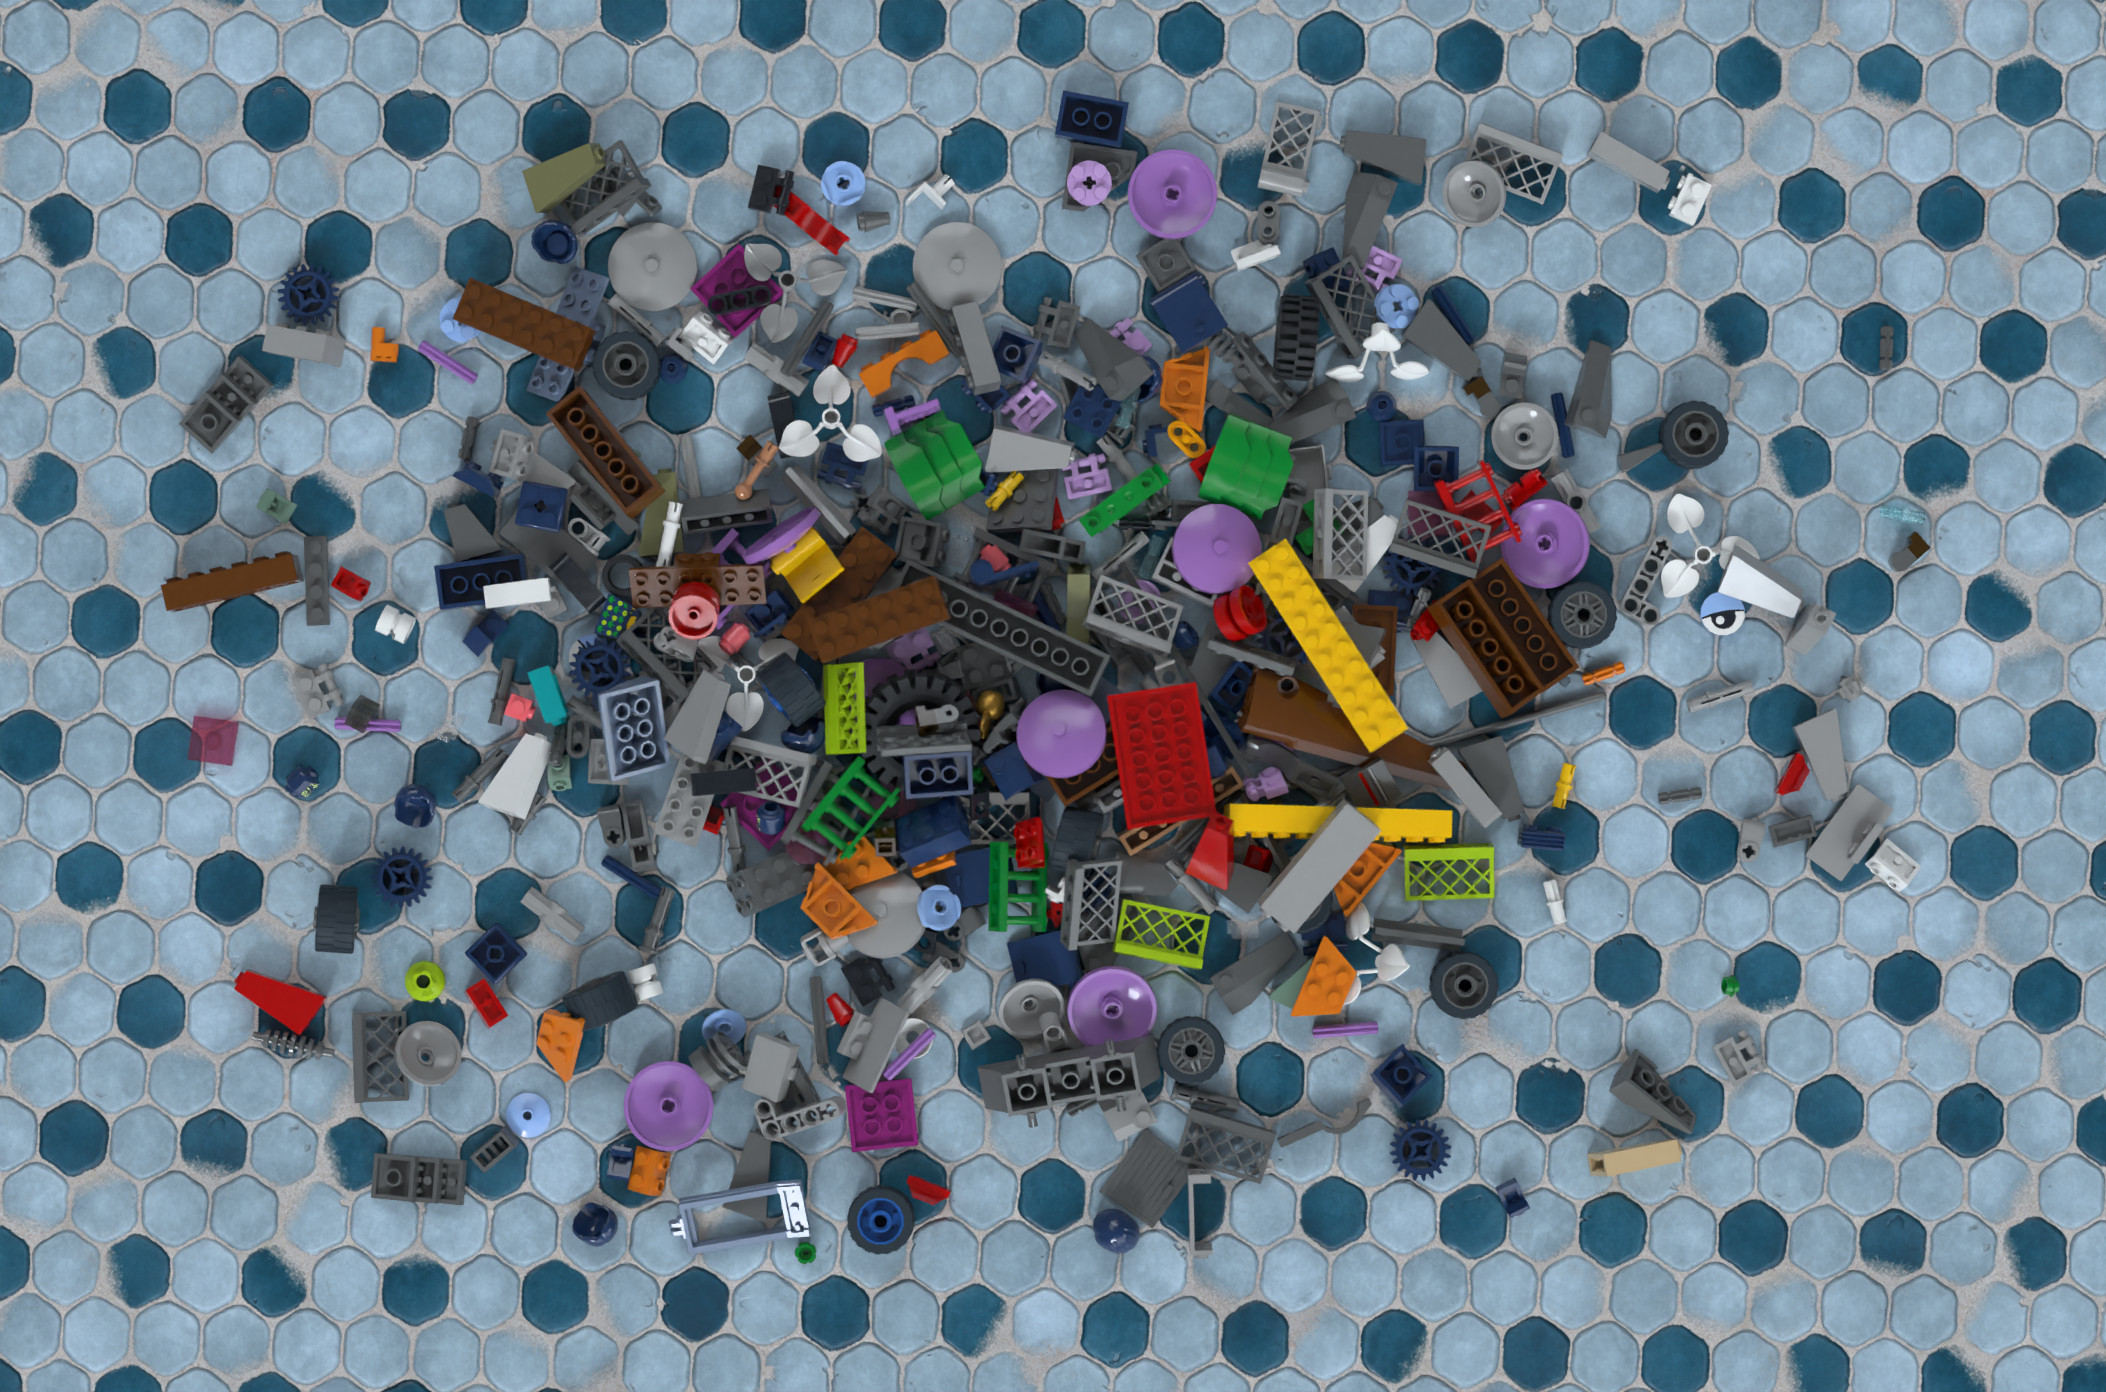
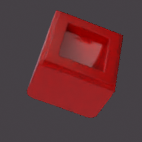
M1250 844L1243 865L1269 873L1273 862V854L1269 850Z

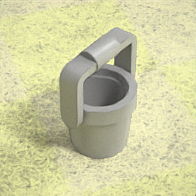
M820 927L800 938L802 951L808 960H812L815 966H820L838 955L837 951L850 943L847 935L832 940ZM815 937L818 938L826 955L818 959L810 945L806 943Z

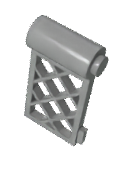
M1276 101L1258 188L1301 197L1302 193H1307L1309 181L1305 180L1315 131L1316 129L1320 130L1323 116H1319L1320 111ZM1279 108L1289 110L1293 117L1282 123L1278 117ZM1303 114L1313 115V123L1304 128L1298 118ZM1295 120L1301 131L1291 136L1285 126ZM1276 121H1277L1280 126H1278V127L1275 128V126H1276ZM1282 128L1288 139L1278 145L1273 135ZM1311 128V132H1310V136H1309V134L1307 133V130H1309V129ZM1304 133L1308 139V145L1299 149L1293 139ZM1291 141L1297 152L1286 157L1280 147ZM1273 142L1275 147L1271 149V144ZM1275 150H1278L1284 159L1278 164L1268 162L1269 154ZM1299 154L1304 161L1303 169L1293 168L1289 160Z

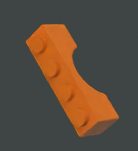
M929 329L919 335L920 339L912 343L910 340L899 346L900 351L894 354L890 351L881 356V361L873 365L870 362L860 368L862 372L859 373V376L872 399L892 388L891 376L893 370L902 361L920 359L931 366L950 355L936 330L932 332Z

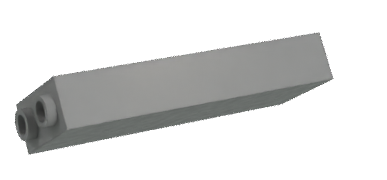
M1343 799L1257 901L1261 907L1259 911L1269 919L1271 916L1278 921L1276 924L1285 932L1290 930L1295 934L1381 832L1380 828L1348 801Z

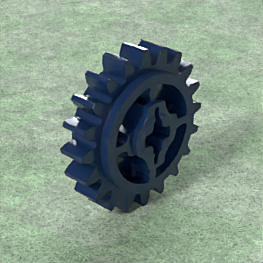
M302 264L300 272L293 267L294 275L286 273L288 281H280L285 286L284 289H278L279 293L284 294L283 297L278 299L279 302H285L281 310L286 311L289 309L286 316L291 318L295 315V323L303 319V325L307 326L308 321L311 320V323L315 326L317 318L324 323V314L332 317L329 309L338 308L333 304V301L340 300L339 297L334 295L340 289L332 287L337 280H328L331 273L328 271L323 275L324 268L321 266L315 271L314 264L310 265L309 270ZM312 277L311 281L306 285L300 286L296 284L303 278ZM320 281L325 286L326 298L319 294L318 285ZM302 290V291H304V292H305V291H306V292H310V290H311V293H312L315 297H317V299H315V298H308V299H307V297H306L302 292H300V291ZM292 292L296 293L299 297L298 308L293 304ZM313 304L322 305L318 310L306 313L307 308Z
M1410 534L1407 540L1413 538V536ZM1426 539L1424 543L1421 542L1423 546L1429 547L1430 539ZM1390 549L1386 550L1390 557L1383 558V561L1388 563V565L1384 566L1382 570L1389 571V573L1384 578H1392L1393 581L1389 586L1392 587L1397 584V593L1405 589V596H1408L1412 590L1414 596L1417 597L1420 588L1428 586L1433 590L1435 586L1432 581L1440 582L1441 579L1436 574H1443L1444 570L1413 558H1397V553L1389 551ZM1412 560L1415 561V565L1418 566L1414 571L1411 570V566L1408 565L1412 562ZM1396 566L1405 572L1406 581L1399 576ZM1429 573L1425 580L1414 583L1417 574Z
M1276 610L1274 612L1275 618L1270 615L1267 616L1269 623H1267L1263 631L1257 633L1262 638L1257 639L1255 642L1262 644L1261 649L1276 653L1269 641L1273 640L1278 646V654L1287 657V653L1291 648H1301L1302 650L1298 655L1288 657L1296 660L1295 669H1298V661L1305 665L1307 663L1305 656H1308L1287 624L1281 632L1271 631L1275 625L1286 622L1279 611ZM1288 633V638L1292 642L1288 643L1285 647V640L1282 638Z
M595 638L593 646L586 641V649L581 646L578 647L581 652L580 655L573 653V657L577 661L569 663L572 667H575V670L570 671L569 674L577 676L572 680V683H580L577 688L578 691L586 689L585 697L593 693L594 700L598 698L597 694L625 682L626 680L623 678L631 676V673L625 671V669L631 667V664L624 663L629 656H621L620 654L624 649L620 647L615 650L616 642L614 641L608 646L606 638L602 644H599L598 639ZM604 652L603 656L598 659L588 658L593 653ZM612 656L617 660L618 673L610 669ZM602 664H604L603 667L607 671V673L600 672L599 674H597V670L594 668V666L600 667ZM583 665L591 671L588 683L583 677ZM603 679L613 681L609 685L596 687L597 683Z
M402 846L400 853H398L394 847L392 848V855L387 851L383 852L385 860L377 858L380 866L372 867L378 872L371 875V878L377 879V882L372 884V887L380 888L376 895L384 894L382 902L391 899V907L398 901L399 908H403L404 902L409 907H412L413 899L415 902L420 903L419 895L427 897L424 888H432L430 884H427V880H432L434 877L427 875V872H430L432 868H425V864L429 860L421 861V852L414 856V848H411L406 853L405 846ZM397 859L409 860L407 865L402 868L391 864ZM415 867H417L420 875L419 884L413 879ZM386 871L389 872L392 878L389 888L385 883ZM397 872L400 874L405 872V878L408 882H399L400 877L397 875ZM401 887H407L413 891L406 896L395 894Z
M1416 1119L1415 1126H1412L1408 1121V1128L1406 1130L1401 1126L1399 1127L1401 1135L1393 1134L1397 1142H1390V1145L1396 1149L1390 1151L1389 1154L1396 1155L1397 1157L1392 1160V1163H1400L1397 1171L1405 1169L1404 1177H1408L1410 1173H1413L1412 1178L1414 1181H1416L1418 1175H1421V1179L1425 1181L1426 1174H1429L1434 1179L1433 1171L1441 1174L1442 1171L1439 1166H1448L1443 1159L1451 1158V1155L1445 1153V1150L1451 1149V1145H1444V1142L1449 1137H1441L1444 1132L1443 1129L1435 1131L1436 1123L1428 1127V1120L1426 1119L1423 1125H1420L1419 1120ZM1425 1132L1430 1134V1136L1423 1140H1418L1412 1134ZM1406 1140L1410 1145V1152L1404 1159L1402 1149ZM1437 1141L1438 1155L1434 1159L1430 1151L1433 1144ZM1417 1145L1421 1147L1424 1145L1426 1146L1424 1148V1155H1421L1420 1153L1415 1155V1153L1417 1152V1149L1415 1147ZM1417 1160H1423L1429 1166L1416 1168L1410 1165Z

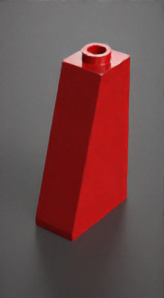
M1213 811L1191 856L1185 873L1223 890H1227L1234 872V820Z
M247 970L245 973L241 971L234 981L237 984L234 990L298 1035L303 1034L328 998L323 994L252 970Z

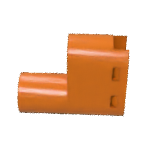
M372 327L370 361L397 362L399 344L384 343L385 328Z

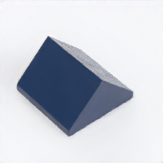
M1234 660L1209 695L1233 714L1237 715V712L1242 708L1253 671L1242 662Z

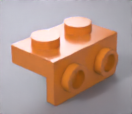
M637 1146L627 1189L645 1195L661 1196L665 1187L667 1169L670 1166L671 1153Z

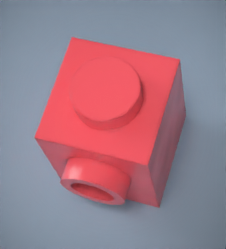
M512 693L504 714L527 722L528 719H532L536 710L534 706L535 701Z

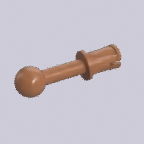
M767 440L760 454L754 457L757 463L746 480L735 487L737 498L746 500L751 497L752 485L765 466L770 467L769 463L779 450L777 445Z

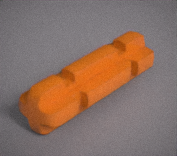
M1620 661L1614 663L1613 666L1608 665L1596 669L1593 673H1585L1582 675L1583 683L1587 686L1593 684L1594 681L1599 682L1613 677L1614 674H1622L1625 672L1624 664Z

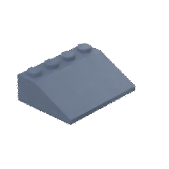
M644 676L625 681L597 694L609 781L612 782L671 766L668 742L664 739L666 728L658 679Z

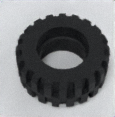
M1284 294L1280 297L1273 356V376L1277 379L1298 381L1312 379L1317 349L1320 309L1319 299L1315 296Z

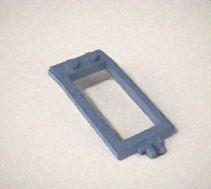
M800 1179L776 1181L683 1197L679 1199L681 1215L668 1222L671 1228V1235H680L682 1239L686 1238L690 1255L811 1235V1227ZM780 1194L786 1226L699 1241L692 1208Z

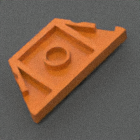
M1208 346L1197 352L1182 355L1180 358L1165 361L1159 407L1199 432L1202 431L1210 356Z
M865 836L854 846L857 848V851L850 859L845 857L841 861L839 857L843 851L837 848L836 851L840 852L835 863L829 862L827 867L823 865L847 891L898 873L896 867L892 866L885 859V856L876 857L874 843Z
M1371 842L1344 874L1333 890L1346 917L1379 880L1402 850Z
M819 862L815 865V872L812 880L809 882L807 895L803 899L801 909L832 940L869 928L878 923Z
M1326 936L1322 937L1290 1013L1293 1017L1340 1014L1357 974L1355 969Z
M548 1009L543 1014L536 1044L566 1083L572 1079L585 1019L581 1017L574 1019L571 1018V1014Z

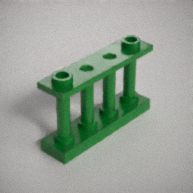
M1157 463L1152 468H1147L1078 520L1092 538L1097 533H1101L1172 480L1161 465Z
M859 756L800 826L806 832L810 829L817 830L842 850L843 853L839 857L841 861L845 857L850 859L857 851V848L854 846L885 808L887 806L892 808L900 798L897 796L900 791L898 788L890 793L864 771L865 768L862 766L865 761ZM853 777L862 780L885 799V802L878 810L850 789L851 786L848 783ZM839 794L841 796L845 795L872 817L864 827L860 826L836 806L837 803L834 800ZM825 811L828 814L832 813L857 834L849 845L822 823L823 820L820 817Z
M990 842L988 931L1007 932L1008 925H1031V931L1046 932L1048 918L1046 915L1047 893H1045V890L1047 888V859L1049 857L1047 842H1044L1045 867L1032 868V871H1009L1008 859L1015 858L1017 849H1009V842ZM1032 880V894L1008 893V881ZM1008 902H1031V916H1008Z

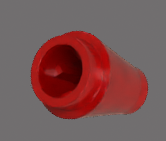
M843 333L841 338L838 337L831 363L843 368L858 348L857 344L859 341Z
M837 993L829 996L826 1002L836 1023H839L841 1027L846 1026L850 1023L855 1010Z

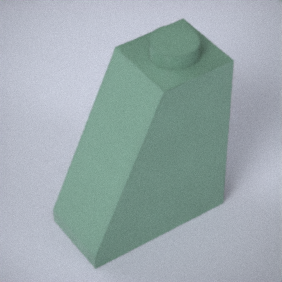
M1308 959L1274 989L1268 998L1293 1009L1313 959Z

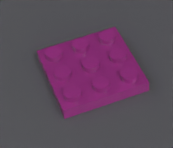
M740 244L690 288L707 308L709 299L714 295L758 285H764L770 289L772 293L770 304H774L783 296V290L771 277L767 281L762 282L754 279L749 274L744 259L745 249ZM764 290L758 291L756 294V300L759 302H764L768 298V293ZM738 295L734 299V304L738 307L744 306L746 303V297L743 295ZM716 300L712 305L713 310L716 312L722 311L724 302ZM767 306L715 317L737 338L761 316L763 309Z
M763 760L755 767V770L765 765ZM776 764L771 765L775 775L782 772ZM768 769L758 774L763 784L772 778ZM786 774L778 779L783 789L792 783ZM775 782L765 787L769 796L779 792ZM793 787L785 793L789 801L796 802L798 792ZM738 792L730 793L720 805L722 807L729 805L730 808L731 805H737L739 823L768 850L783 836L798 807L778 803L785 810V827L775 835H767L762 833L756 825V812L760 805L770 800Z
M912 1078L879 1081L873 1093L855 1084L845 1085L852 1152L919 1145Z

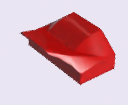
M1794 753L1774 791L1775 793L1784 796L1791 792L1800 791L1810 772L1803 755Z
M909 1174L906 1182L911 1190L912 1197L931 1205L948 1199L951 1192L950 1189Z

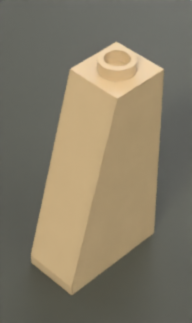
M1666 1139L1588 1153L1587 1157L1591 1176L1608 1177L1681 1162L1682 1149L1677 1139Z

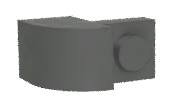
M1504 352L1498 396L1521 399L1527 356Z

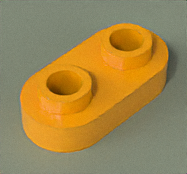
M1181 420L1173 421L1169 425L1167 430L1169 439L1186 456L1196 459L1204 454L1205 442L1189 425ZM1176 428L1182 429L1183 433L1181 436L1174 434ZM1193 443L1198 445L1196 452L1190 450V445Z

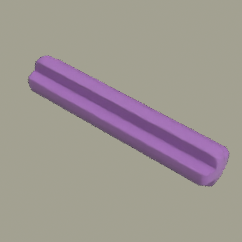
M423 340L420 343L418 350L468 383L473 384L476 381L478 375L427 341Z
M336 717L335 728L400 732L401 721Z
M1377 1022L1312 1027L1314 1038L1378 1033Z
M927 1028L883 1070L882 1074L888 1080L894 1078L936 1037L935 1032L931 1028Z

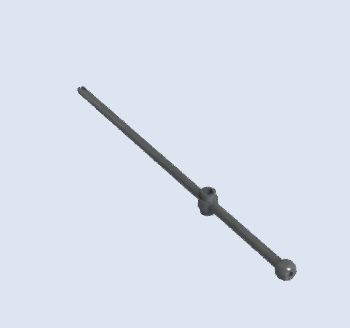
M1599 692L1425 743L1434 748H1440L1605 700L1607 695L1604 692ZM1349 764L1325 772L1339 777L1356 767V765ZM1286 782L1288 791L1301 788L1294 783ZM1282 795L1273 797L1272 799H1276L1278 797H1281Z

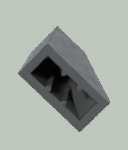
M455 502L448 505L449 509L443 510L457 562H464L503 551L502 546L468 505H461V502Z

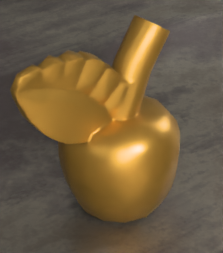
M986 690L977 700L975 710L982 717L980 726V738L986 739L988 736L991 720H997L1003 715L1005 702L1003 695L999 692Z

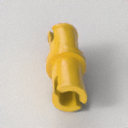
M1011 471L1008 477L996 486V491L985 501L989 508L993 506L992 510L997 511L1005 499L1013 495L1012 491L1024 479L1020 472L1016 475L1017 471Z
M1563 762L1559 781L1555 783L1557 788L1551 805L1565 809L1569 790L1573 788L1571 783L1577 766Z

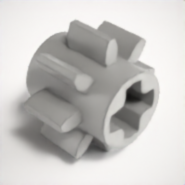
M1853 674L1838 682L1841 688L1837 692L1841 699L1848 698L1851 702L1864 694L1861 688L1866 685L1861 677L1855 679Z

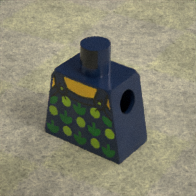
M609 593L594 633L619 638L626 629L630 628L640 618L642 611ZM636 628L632 631L646 637V628Z

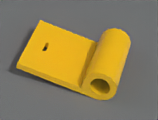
M814 526L795 543L797 547L788 553L782 551L770 558L772 570L777 575L781 573L786 578L802 603L806 602L844 570L824 538Z

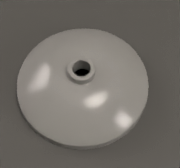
M1477 160L1465 161L1451 169L1445 178L1442 192L1443 201L1449 214L1460 224L1468 227H1482L1495 221L1503 211L1506 202L1505 184L1498 171L1491 165ZM1478 188L1482 189V195H1479Z
M1517 403L1507 407L1497 416L1491 430V442L1496 455L1508 466L1522 470L1533 469L1544 464L1553 455L1558 443V429L1553 417L1541 406L1533 403ZM1521 433L1527 435L1526 441L1520 440L1519 435Z
M1023 980L1010 987L1002 996L998 1006L999 1020L1003 1028L1012 1036L1021 1039L1039 1038L1043 1036L1039 1025V1018L1044 1013L1054 1012L1057 1014L1059 1021H1061L1065 1008L1064 1000L1059 989L1046 980Z
M420 1021L408 1026L399 1036L395 1047L396 1061L402 1073L411 1081L424 1086H437L447 1082L455 1075L461 1063L462 1052L458 1039L447 1027L433 1021ZM421 1056H426L428 1061L422 1060Z

